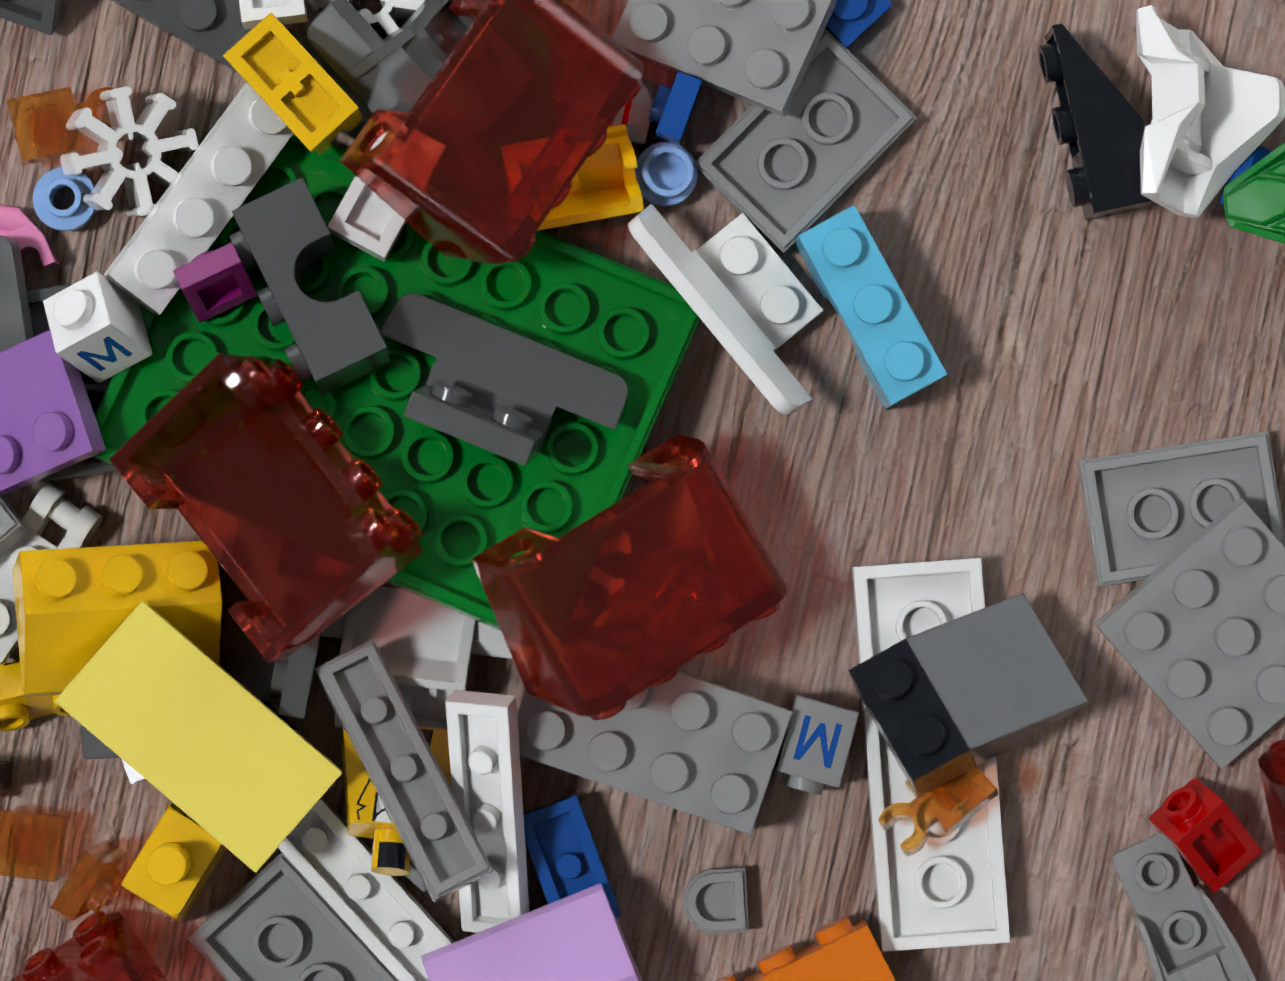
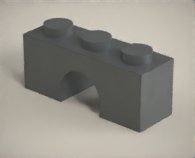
M303 178L232 210L240 231L229 237L245 270L247 271L258 266L268 286L258 291L257 294L273 327L285 322L295 341V344L284 349L301 384L314 379L321 396L392 363L388 349L359 290L332 302L313 300L301 291V280L307 268L315 261L336 251L331 234Z

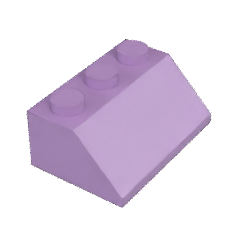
M601 883L421 956L429 981H643Z

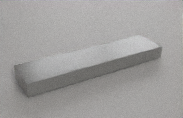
M374 639L316 667L315 674L433 902L492 873L493 868Z

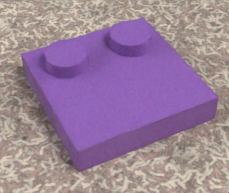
M50 330L0 352V496H4L106 451L80 370L56 354Z

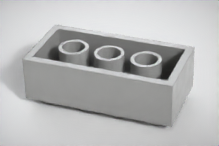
M564 632L555 654L543 648L539 649L517 714L520 756L751 835L792 711L768 701Z

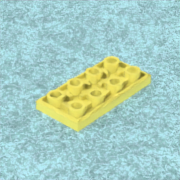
M141 601L55 700L60 707L255 873L343 772L145 601Z

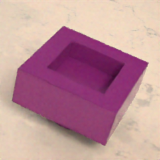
M232 243L215 251L204 252L196 256L191 262L173 270L199 323L258 296Z

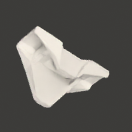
M1149 5L1136 11L1137 55L1151 75L1153 116L1150 125L1144 129L1140 147L1141 195L1179 216L1195 218L1203 213L1232 174L1284 120L1285 87L1283 82L1276 77L1224 67L1193 31L1175 28L1161 19L1155 7Z

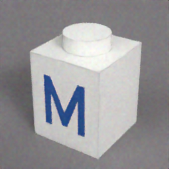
M96 271L43 300L56 354L96 382L100 383L153 355L139 303Z

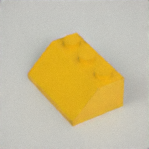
M216 540L19 551L12 574L23 697L61 694L141 601H145L219 665L222 598Z

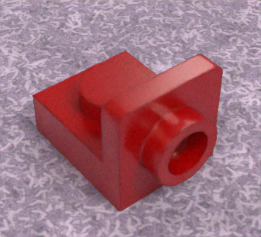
M1196 778L1189 781L1184 787L1172 792L1165 799L1163 805L1149 817L1154 827L1174 845L1200 880L1214 893L1219 891L1263 852L1227 804Z

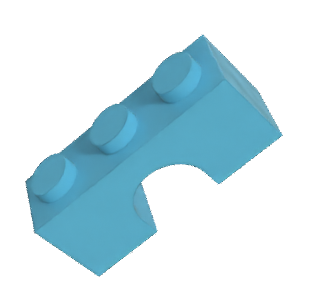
M855 205L797 236L794 244L824 299L827 298L842 320L854 344L855 356L885 410L948 375Z

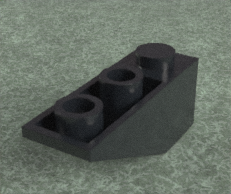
M1063 24L1053 25L1045 36L1046 44L1039 46L1038 53L1045 82H1055L1060 106L1052 108V120L1059 145H1069L1073 169L1066 170L1065 177L1072 206H1082L1086 221L1159 205L1141 195L1140 147L1144 129L1148 125Z

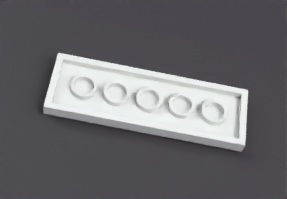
M981 558L852 567L859 664L905 638L985 608ZM862 702L881 951L1010 943L996 756L918 799Z

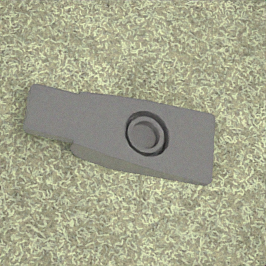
M1158 832L1112 855V865L1135 912L1132 915L1153 981H1257L1238 942L1205 892L1198 885H1193L1177 849L1163 834Z

